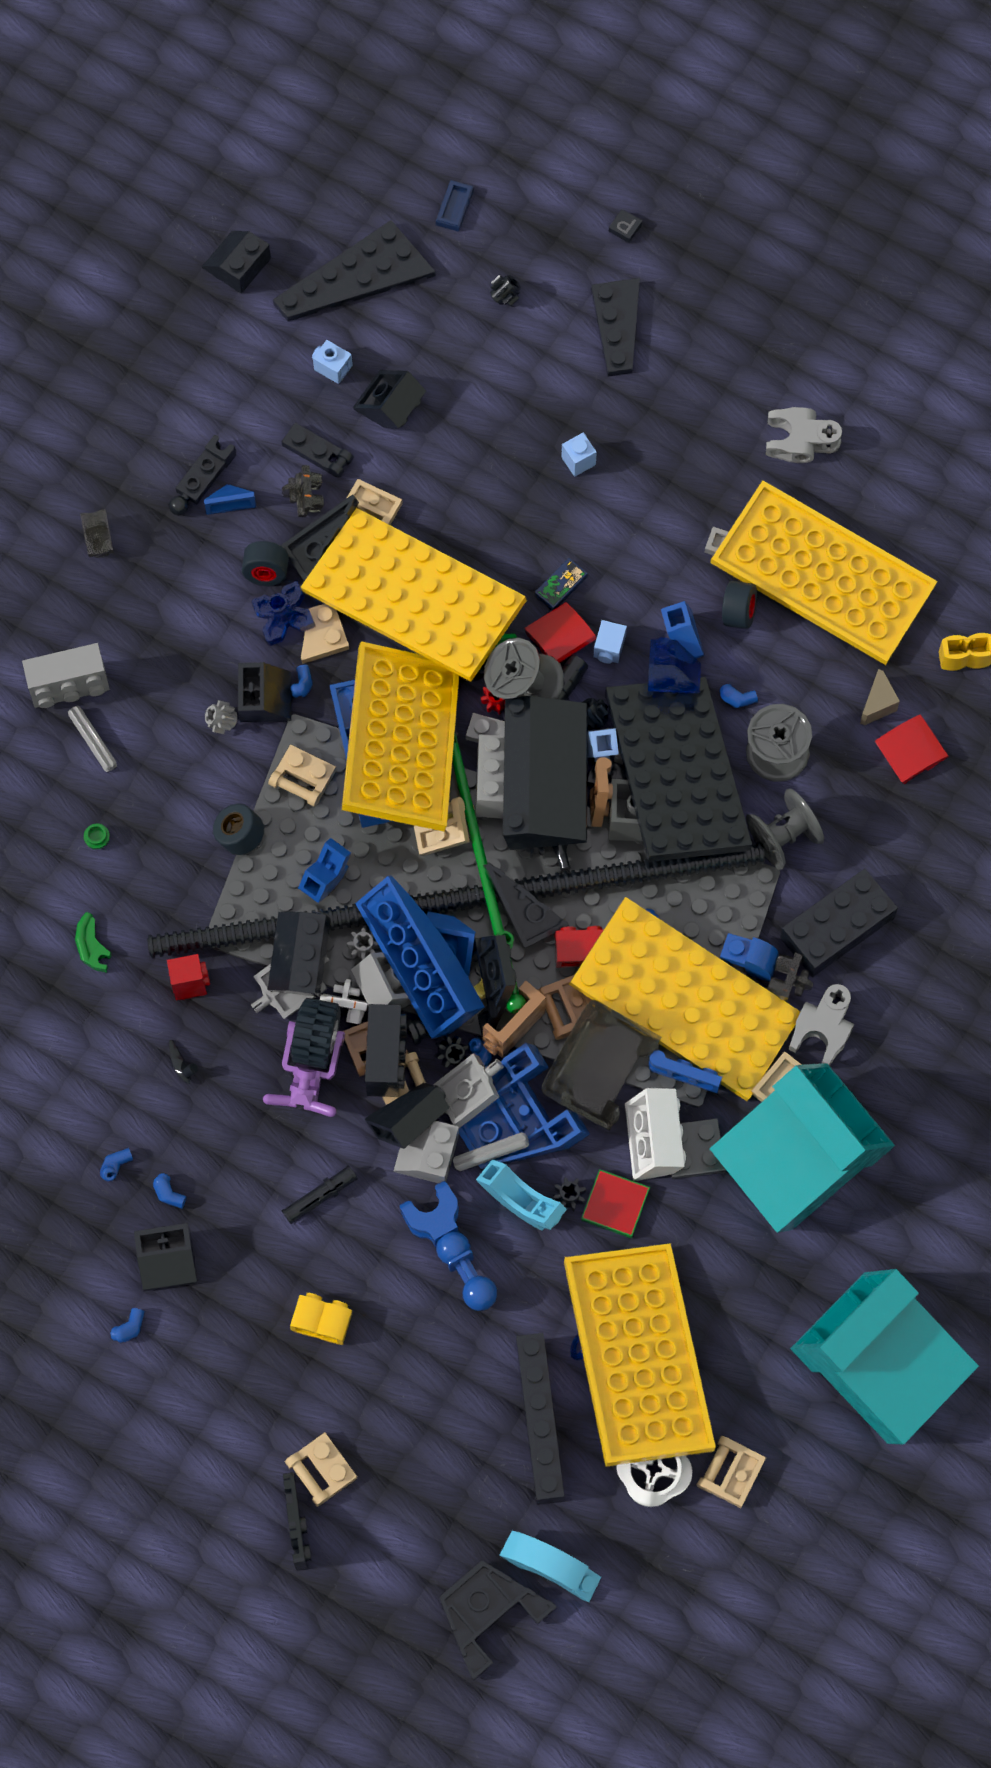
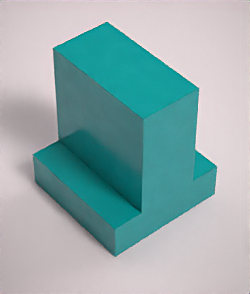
M828 1063L794 1066L772 1086L775 1090L710 1148L711 1152L777 1233L796 1228L863 1168L873 1166L895 1146Z
M897 1269L864 1272L790 1349L812 1372H820L887 1444L904 1445L977 1369L978 1365L915 1299L919 1294L918 1291Z

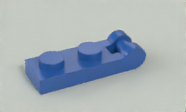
M660 1050L653 1051L650 1054L649 1068L654 1073L718 1093L722 1077L718 1076L716 1071L709 1068H703V1070L694 1068L690 1062L678 1059L674 1061L668 1059Z

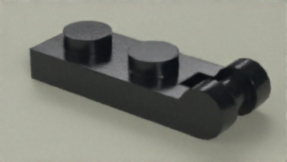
M296 422L281 441L283 447L337 478H340L343 474L345 465L350 464L354 458L349 451L340 449ZM333 457L337 459L335 463L330 462Z

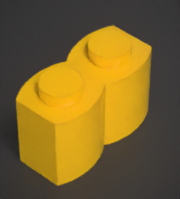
M977 633L968 638L961 635H953L942 639L939 649L941 669L955 671L966 666L970 668H984L991 665V634Z
M307 1293L306 1296L300 1295L291 1321L290 1330L343 1345L351 1320L352 1310L348 1309V1304L341 1301L333 1300L332 1303H326L322 1301L321 1296L313 1293Z

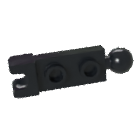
M214 435L205 446L203 453L176 486V492L180 496L173 497L169 503V509L174 515H184L189 508V500L196 505L199 503L221 472L235 458L236 448L234 445L230 444L226 449L219 450V436Z

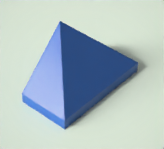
M229 484L204 499L207 515L256 507L253 491Z

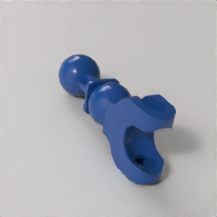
M442 1181L435 1185L439 1204L431 1212L419 1211L411 1201L400 1204L401 1214L411 1233L419 1238L431 1240L436 1247L438 1257L442 1262L448 1264L450 1272L458 1271L465 1283L462 1294L466 1305L476 1311H484L493 1306L497 1299V1288L492 1280L479 1276L471 1263L474 1260L473 1252L470 1250L469 1240L458 1231V1226L456 1225L459 1216L458 1201L448 1184Z

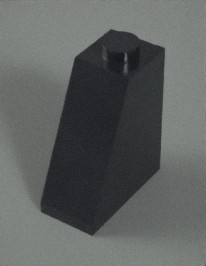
M423 1082L367 1116L365 1121L377 1139L405 1149L447 1111L450 1106L445 1100L446 1094L439 1086H432Z

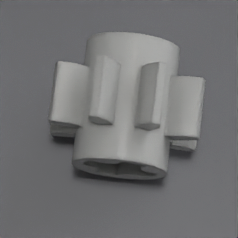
M219 700L217 705L212 704L209 706L205 713V721L208 727L213 728V732L224 734L225 730L230 731L237 722L235 708L231 707L230 703Z
M362 928V932L357 934L352 932L353 942H347V948L354 949L351 953L353 959L358 956L363 960L369 954L375 953L374 949L380 948L377 941H374L373 934L367 933L365 928ZM359 943H362L364 945L368 943L369 947L366 948L365 946H361L359 948Z

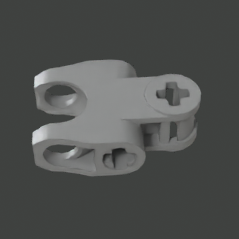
M791 407L769 411L768 425L785 429L790 435L784 440H771L767 442V456L787 462L808 463L813 461L814 452L829 454L836 452L840 448L841 426L832 420H816V411L813 409Z
M839 984L828 987L818 1007L805 1002L796 1020L794 1035L789 1046L790 1051L796 1053L805 1039L817 1037L826 1045V1052L822 1063H828L829 1066L832 1064L836 1056L843 1050L854 1027L853 1023L843 1019L851 999L850 992L846 987ZM836 997L841 998L837 1004L832 1003Z

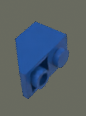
M683 601L662 608L661 612L666 630L679 663L703 657L704 652L692 609Z

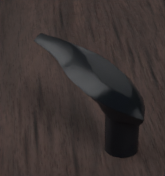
M169 1040L172 1065L178 1076L190 1084L191 1076L198 1072V1066L194 1063L187 1066L174 1041Z

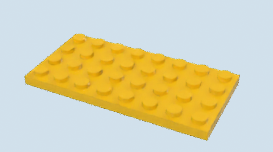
M765 481L761 482L710 562L742 582L755 584L759 592L884 665L889 661L938 582Z
M358 508L354 510L301 586L302 592L470 682L527 601L524 595Z
M361 641L358 648L342 801L343 811L445 831L448 817L459 675L420 654Z
M627 897L623 899L569 983L570 986L681 1059L690 1062L695 1068L700 1070L709 1068L716 1071L718 1076L722 1077L721 1085L745 1101H748L753 1093L751 1091L765 1075L796 1025V1020L800 1014L799 1010Z
M671 1243L565 1257L564 1265L606 1467L714 1451L716 1446Z

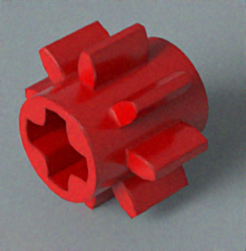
M483 687V692L487 696L481 697V703H488V713L493 710L501 715V710L505 708V699L495 700L494 695L487 687Z

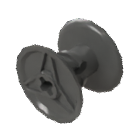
M513 638L499 644L491 652L485 664L484 680L487 689L494 696L502 699L522 696L558 699L563 688L564 673L561 664L554 657L538 654L536 647L528 640Z
M772 704L760 709L751 718L747 729V761L752 770L763 779L773 782L788 781L798 776L807 766L810 757L809 745L812 739L811 724L805 714L793 706Z
M787 789L784 795L788 812L782 816L777 814L774 816V821L768 825L755 814L746 815L747 826L754 841H760L763 844L765 857L778 869H784L786 864L785 855L781 847L788 842L793 844L796 842V837L802 833L815 844L824 843L823 831L817 818L804 799L792 789ZM782 820H787L785 825L776 826Z

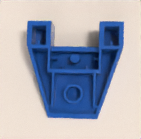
M524 1043L504 1057L501 1061L504 1068L492 1076L493 1084L500 1097L459 1128V1134L469 1151L521 1132L525 1133L529 1140L528 1147L493 1159L503 1164L566 1150L590 1135L575 1111L567 1109L550 1120L528 1084L530 1080L549 1067L537 1047L529 1043ZM491 1160L479 1164L478 1166L480 1167V1169H484L491 1162Z

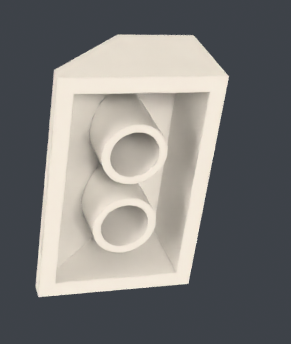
M646 1088L625 1103L633 1181L674 1174L685 1167L686 1153L682 1148L681 1139L683 1127L679 1121L680 1101L677 1098L676 1089Z

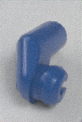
M300 665L296 668L299 683L291 685L292 696L295 698L302 696V698L306 697L312 689L309 665Z
M725 684L720 688L722 700L734 708L758 702L755 690L742 694L730 684Z
M473 1038L469 1042V1049L472 1054L474 1053L480 1057L486 1068L492 1060V1054L484 1047L483 1044L485 1042L483 1040Z
M126 1148L105 1157L100 1169L102 1179L108 1182L113 1181L121 1164L133 1160L130 1149Z
M165 1173L159 1174L153 1181V1187L158 1199L163 1203L182 1209L187 1196L173 1192L170 1186V1176Z
M131 1308L129 1321L120 1326L113 1327L110 1332L111 1338L119 1343H124L137 1337L140 1333L145 1311Z

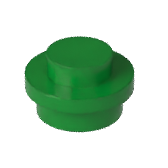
M92 824L84 832V841L92 849L104 848L110 840V833L102 824Z

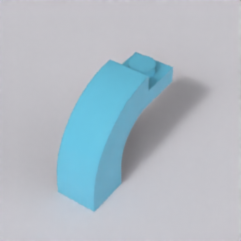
M492 1159L476 1179L503 1206L539 1230L543 1231L544 1228L551 1230L567 1210L560 1202L536 1192L524 1183L506 1164Z
M511 1531L500 1553L501 1557L518 1568L543 1576L587 1602L590 1601L601 1579V1576L588 1569L589 1566L547 1543L516 1531Z

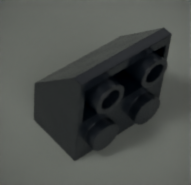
M264 662L238 663V714L240 722L292 721L291 671Z
M188 1223L134 1231L143 1291L197 1283L191 1230Z

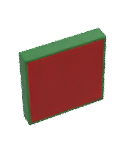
M599 1169L581 1221L632 1239L650 1187Z

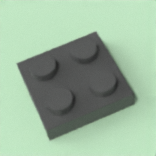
M718 1119L680 1123L683 1127L681 1139L682 1148L686 1153L684 1168L671 1174L672 1180L725 1173L726 1169L710 1150L721 1139Z

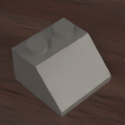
M383 952L369 954L351 969L368 1007L369 1004L401 1005V1008L412 1004Z
M434 1121L405 1149L400 1148L394 1172L435 1183L446 1182L459 1138V1127Z

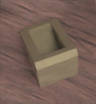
M878 669L861 717L860 724L867 725L898 710L900 701L882 670Z

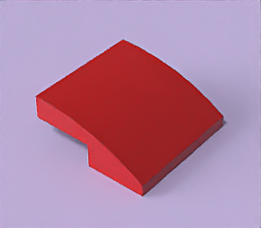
M567 602L524 628L527 636L540 647L542 654L552 656L558 662L563 661L597 639L586 622Z
M921 714L900 724L875 740V743L903 784L924 770L929 771L949 757Z

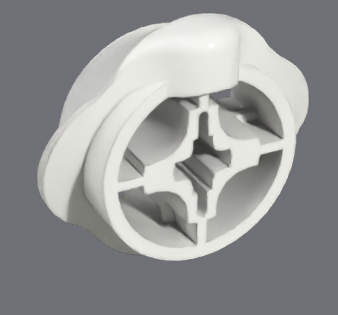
M685 1455L675 1457L678 1470L664 1466L662 1459H658V1466L662 1469V1472H656L652 1483H650L651 1472L647 1469V1466H652L656 1460L616 1465L618 1475L625 1484L629 1495L638 1504L647 1507L662 1505L670 1498L681 1494L689 1486L692 1479V1467ZM631 1467L646 1473L645 1490L634 1482ZM670 1477L675 1479L667 1489L653 1492L659 1478Z

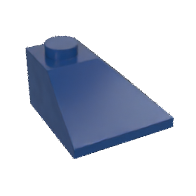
M427 912V917L445 939L469 978L476 932L454 916Z

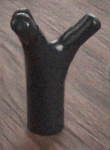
M568 845L552 846L557 855L561 871L571 868L567 856Z

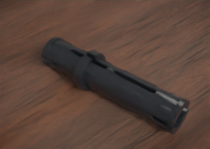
M347 1165L346 1168L331 1178L326 1177L323 1179L322 1184L281 1211L288 1222L293 1224V1222L333 1196L335 1198L338 1196L340 1190L358 1180L351 1167Z

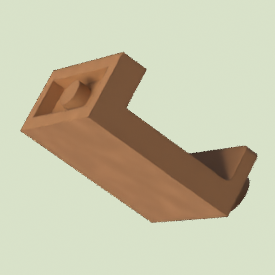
M527 981L519 987V994L525 997L527 1003L503 1029L497 1032L488 1023L483 1026V1041L485 1042L483 1045L493 1055L498 1054L503 1058L545 1013L546 997Z

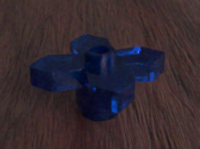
M297 581L283 586L281 593L273 594L270 597L262 595L252 600L257 616L268 619L262 631L270 646L284 641L289 626L300 632L307 631L316 626L309 609L299 607L305 597Z

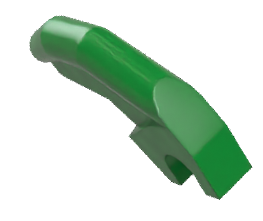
M86 912L77 923L75 936L81 961L96 971L107 973V965L100 964L99 961L101 958L111 959L112 955L95 938V919L91 913Z

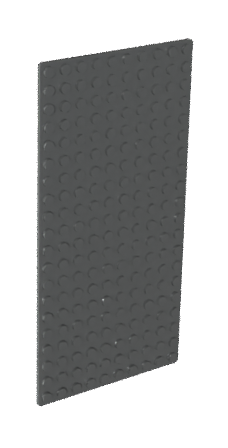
M293 714L292 721H288L253 810L263 821L264 835L255 849L246 854L236 855L209 927L214 928V925L222 927V924L229 926L231 922H234L235 925L238 924V921L246 923V920L255 922L254 919L257 918L261 921L264 917L268 920L271 919V916L278 918V912L307 911V913H312V910L320 912L322 908L326 911L328 907H331L332 910L336 909V906H340V908H344V905L352 907V904L359 901L390 875L413 897H417L419 893L423 896L426 892H429L430 895L433 894V891H437V893H442L441 890L449 892L452 888L456 891L458 887L466 889V886L474 888V885L482 887L468 825L469 843L425 856L419 855L414 825L393 821L362 828L358 813L342 810L347 762L339 728ZM290 744L336 766L334 776L315 807L307 804V800L277 786L275 788L268 784L272 773L277 769ZM453 764L449 803L452 799L461 797ZM464 768L475 809L477 772ZM287 773L283 776L310 791L315 789V787ZM587 807V843L569 844L567 846V856L571 868L564 871L571 873V870L579 872L581 868L585 871L588 867H591V869H595V866L603 868V865L611 867V864L614 863L618 866L620 862L627 864L628 861L635 863L636 860L643 862L647 858L644 844L637 841L608 840V817L604 816L602 827L591 826L590 808ZM476 817L487 863L490 862L499 868L513 881L516 878L521 881L523 877L530 879L531 876L539 878V875L546 877L549 873L553 876L555 872L563 874L552 846L543 847V856L537 853L533 854V857L530 858L526 850L521 852L520 849H509L503 837V818ZM332 838L351 852L346 864L349 868L335 889L318 903L298 889L305 870L318 860L325 842ZM756 862L754 866L750 863L747 867L740 865V868L732 866V869L724 867L722 871L718 868L715 872L708 870L707 873L700 871L699 874L692 872L689 876L685 873L683 877H679V875H675V878L667 876V879L659 877L657 881L653 878L650 882H647V880H643V883L635 881V884L627 882L625 886L620 883L618 887L611 885L610 888L603 886L602 889L595 887L592 891L588 888L586 892L578 890V893L570 891V894L562 892L560 896L556 893L553 897L546 895V898L538 896L537 900L544 903L556 915L567 921L569 924L567 927H576V930H587V927L601 926L602 929H605L623 899L627 897L643 909L654 910L660 920L720 958L728 933L750 940L753 937L759 938L780 876V870L776 867ZM501 902L497 903L503 929L510 932L514 938L510 958L513 969L516 972L518 990L525 981L538 990L576 974L580 967L556 968L555 933L526 948H522ZM481 905V908L473 906V909L465 907L463 911L459 908L456 912H453V910H449L448 913L440 911V914L454 916L476 932L475 938L494 936L488 908L485 905ZM362 923L359 924V927L351 925V928L343 926V929H339V927H336L333 931H331V928L329 929L326 955L330 961L324 965L322 979L327 987L334 989L335 984L344 986L346 979H351L352 988L360 989L351 969L360 963L362 958L357 956L353 959L351 957L354 949L347 948V942H353L351 933L355 932L357 934L362 932V928H365L366 932L371 934L372 932L368 925L364 926ZM271 937L269 941H266V939H261V942L253 940V943L245 941L243 945L239 942L236 946H233L232 943L229 944V947L221 945V948L213 946V949L267 967L271 964L274 937ZM359 943V948H360L361 946H365L366 948L369 947V946H368V943L365 944V945L362 944V943ZM381 948L374 949L375 953L382 952ZM478 961L471 962L469 976L471 984L475 986L480 983L482 978ZM726 962L736 970L746 975L745 967H741ZM360 991V996H359V997L365 999V997H364L362 991ZM559 993L551 995L563 1024L571 1023ZM484 998L481 1001L483 1005L486 1007L487 1001L486 998ZM593 1000L592 1002L600 1018V1023L572 1033L563 1039L556 1040L553 1034V1025L545 1009L543 1016L514 1046V1048H519L524 1043L535 1045L544 1058L642 1090L646 1088L676 1089L679 1101L694 1107H701L707 1093L705 1089L651 1071L649 1059L653 1051L660 1050L665 1054L666 1058L674 1061L681 1058ZM412 1004L401 1008L404 1012L419 1016ZM507 1007L497 1025V1032L501 1031L516 1015L509 1012ZM481 1011L458 1029L482 1037L477 1016Z

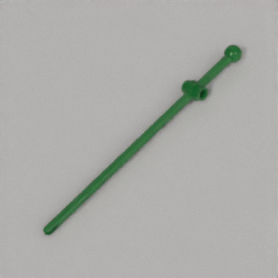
M454 733L452 763L460 796L465 804L464 813L494 936L505 935L507 944L512 949L513 935L503 929L494 888L483 867L487 863L457 736ZM517 982L506 1006L508 1011L513 1014H517L527 1003L525 997L519 994Z

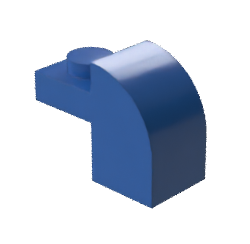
M332 838L327 840L318 860L305 870L298 889L316 902L322 901L335 889L348 870L349 866L346 864L351 852Z
M728 933L720 959L745 967L746 975L771 982L779 959V952L774 946L761 939L753 937L750 940Z

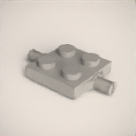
M326 955V958H325V963H327L328 961H330V959L327 957V955ZM271 964L253 976L260 985L264 995L251 1004L255 1008L256 1013H259V1011L270 1004L286 1020L300 1009L306 997L316 998L314 996L268 991ZM323 981L321 993L328 989Z
M473 1053L433 1084L434 1086H439L446 1094L445 1100L450 1108L444 1113L449 1115L454 1126L462 1127L500 1097L492 1079L494 1074L504 1068L500 1060L496 1059L485 1068L480 1057Z

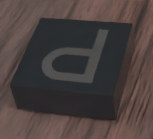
M621 209L609 226L608 232L630 243L642 226V220Z

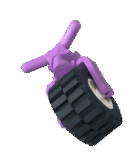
M307 997L302 1002L296 1022L289 1021L287 1041L282 1060L284 1070L294 1074L293 1083L290 1086L291 1096L266 1094L263 1097L265 1104L294 1108L299 1104L304 1105V1110L329 1117L336 1115L335 1107L318 1102L321 1079L331 1080L336 1074L340 1050L345 1038V1033L339 1031L341 1011L338 1003ZM291 1055L293 1063H296L295 1066H289Z

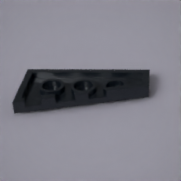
M640 278L591 285L608 377L629 374L633 370Z

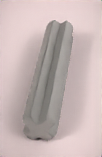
M75 706L68 711L69 717L106 772L117 767L115 759L81 707Z
M521 1132L455 1156L453 1158L455 1169L463 1171L529 1146V1140L527 1135Z

